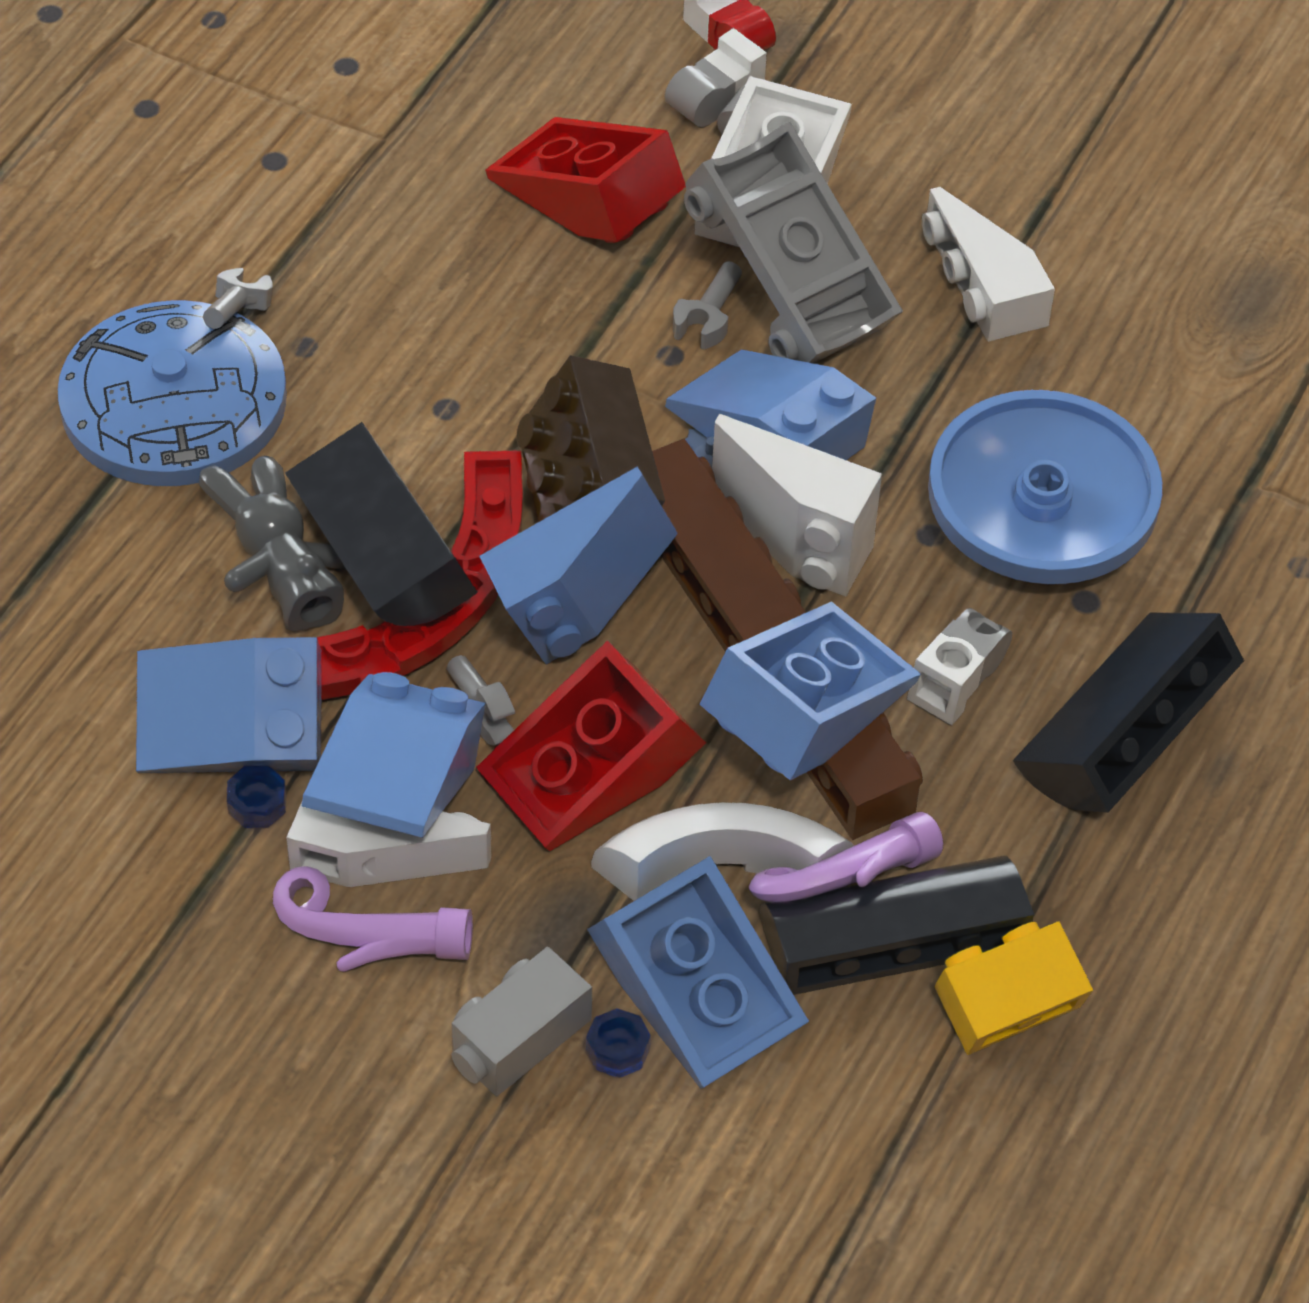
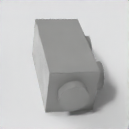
M548 946L531 960L522 959L508 970L500 985L483 998H472L456 1014L452 1022L453 1052L451 1054L455 1066L468 1081L474 1084L480 1081L496 1097L499 1096L592 1020V986Z

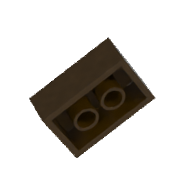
M570 355L558 373L549 379L543 394L530 412L521 418L517 428V443L522 449L527 470L528 489L532 492L538 522L637 466L662 506L665 502V497L630 368Z

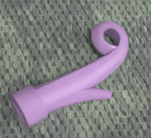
M916 812L893 822L889 830L806 868L796 870L789 867H776L763 870L753 877L749 890L753 896L762 901L785 903L820 895L856 882L860 887H864L882 872L901 865L914 868L939 857L943 849L942 834L936 821L930 815L924 812Z
M308 866L295 867L284 873L277 881L273 891V905L278 917L291 930L312 939L338 945L360 947L339 958L336 962L339 971L345 972L369 962L411 954H436V957L441 959L468 960L473 934L471 909L441 907L439 912L352 914L323 912L330 896V884L322 872ZM302 887L313 888L314 892L307 903L300 907L294 903L293 897L298 889Z

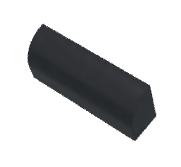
M363 422L285 472L371 608L384 621L399 626L425 624L442 617L478 593Z
M1150 612L1014 758L1013 762L1022 775L1038 791L1060 805L1080 811L1109 813L1245 661L1221 614Z
M998 856L875 880L864 887H860L858 884L850 885L813 897L785 903L763 902L760 904L758 911L772 959L793 995L946 965L945 961L949 957L969 947L979 945L982 952H986L1003 945L1002 937L1017 927L1033 922L1034 913L1021 877L1014 863L1007 856Z

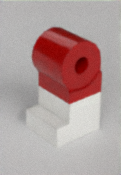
M684 0L683 20L715 50L718 49L719 37L733 28L764 51L775 45L776 32L769 15L760 6H753L748 0Z

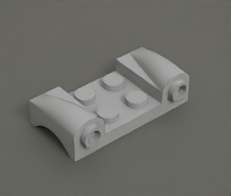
M791 122L780 126L762 139L733 154L716 159L711 158L703 162L687 180L684 203L690 216L698 222L702 221L711 229L726 223L780 314L770 326L769 347L773 356L816 363L885 328L903 312Z

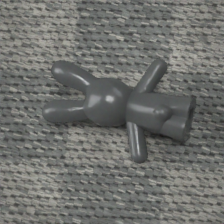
M261 456L254 461L250 478L256 493L254 496H251L225 469L216 465L204 468L199 476L198 482L200 487L235 520L237 536L245 551L251 555L250 558L228 571L225 575L224 582L228 590L240 592L267 575L271 594L280 603L284 626L287 630H306L334 622L343 607L344 588L326 567L347 569L331 544L303 541V517L296 505L287 499L285 476L281 465L270 456Z

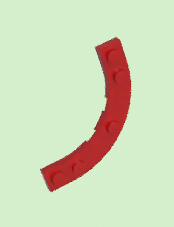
M521 450L464 452V511L460 530L451 552L478 593L442 617L425 624L399 626L385 621L369 630L361 625L339 633L317 637L321 648V700L351 695L368 674L375 675L382 672L395 673L402 676L409 674L453 646L478 623L498 596V592L480 555L522 532L523 489Z

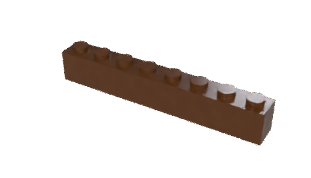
M685 438L653 450L655 464L665 497L662 507L678 533L661 554V557L724 651L726 652L728 647L806 613L801 606V599L793 582L788 578L782 579L773 566L771 554L765 542L760 537L754 538L745 526L742 512L735 499L731 496L725 497L717 486L714 472L707 459L703 456L697 457ZM884 712L829 760L807 772L852 840L915 813L920 785L923 783L922 771L916 758L911 752H903L892 737L891 727Z

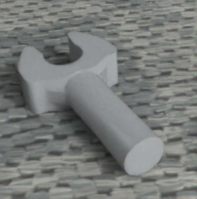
M729 261L723 263L700 300L679 299L673 308V332L676 340H680L685 335L687 328L692 324L704 325L701 331L700 347L703 350L720 343L728 332V316L722 313L720 309L742 275V270L737 264Z
M243 268L222 271L217 275L215 296L219 299L204 311L203 320L205 324L212 329L220 328L242 307L267 310L271 305L273 286L270 276L264 275L255 283H244Z
M460 655L452 658L447 665V671L461 691L468 695V699L486 703L480 735L489 745L495 746L500 744L514 731L505 719V717L515 714V709L505 688L500 682L487 685L465 656Z

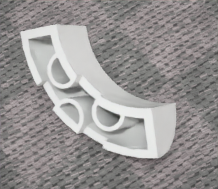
M722 802L698 804L663 812L631 825L595 850L591 861V868L635 901L711 856L715 864H742L745 872L758 874L763 870L776 867H789L800 870L847 850L854 845L837 832L822 824L789 811L748 803Z

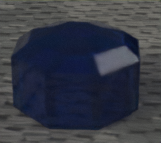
M244 766L227 781L226 802L228 813L244 828H269L286 813L287 792L285 780L270 766Z
M618 1008L596 1016L586 1036V1052L595 1069L618 1078L642 1069L650 1051L651 1035L641 1016Z

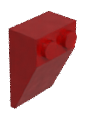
M561 117L551 119L485 169L489 180L576 235L601 239L607 243L620 242L630 237L634 233L635 227L650 215L664 210L669 204L668 201L686 187L668 130Z
M607 640L476 768L543 846L552 851L662 786L706 742L638 668Z

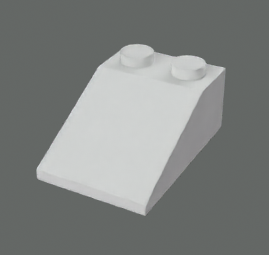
M749 76L712 158L716 159L733 154L762 139L780 126L791 122L828 184L851 113L852 104ZM695 220V235L739 247L726 223L711 229L702 221L698 222Z
M719 414L715 421L712 463L717 486L725 497L731 496L735 499L742 512L744 524L754 538L760 537L765 542L771 556L791 576L803 580L817 589H827L846 597L874 545L882 473Z

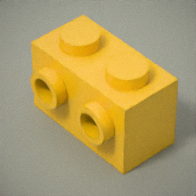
M1060 921L1041 929L1037 922L1024 924L1002 937L1003 945L986 952H982L979 945L972 946L952 955L945 961L947 968L943 970L934 987L967 1055L1081 1008L1093 992V988Z

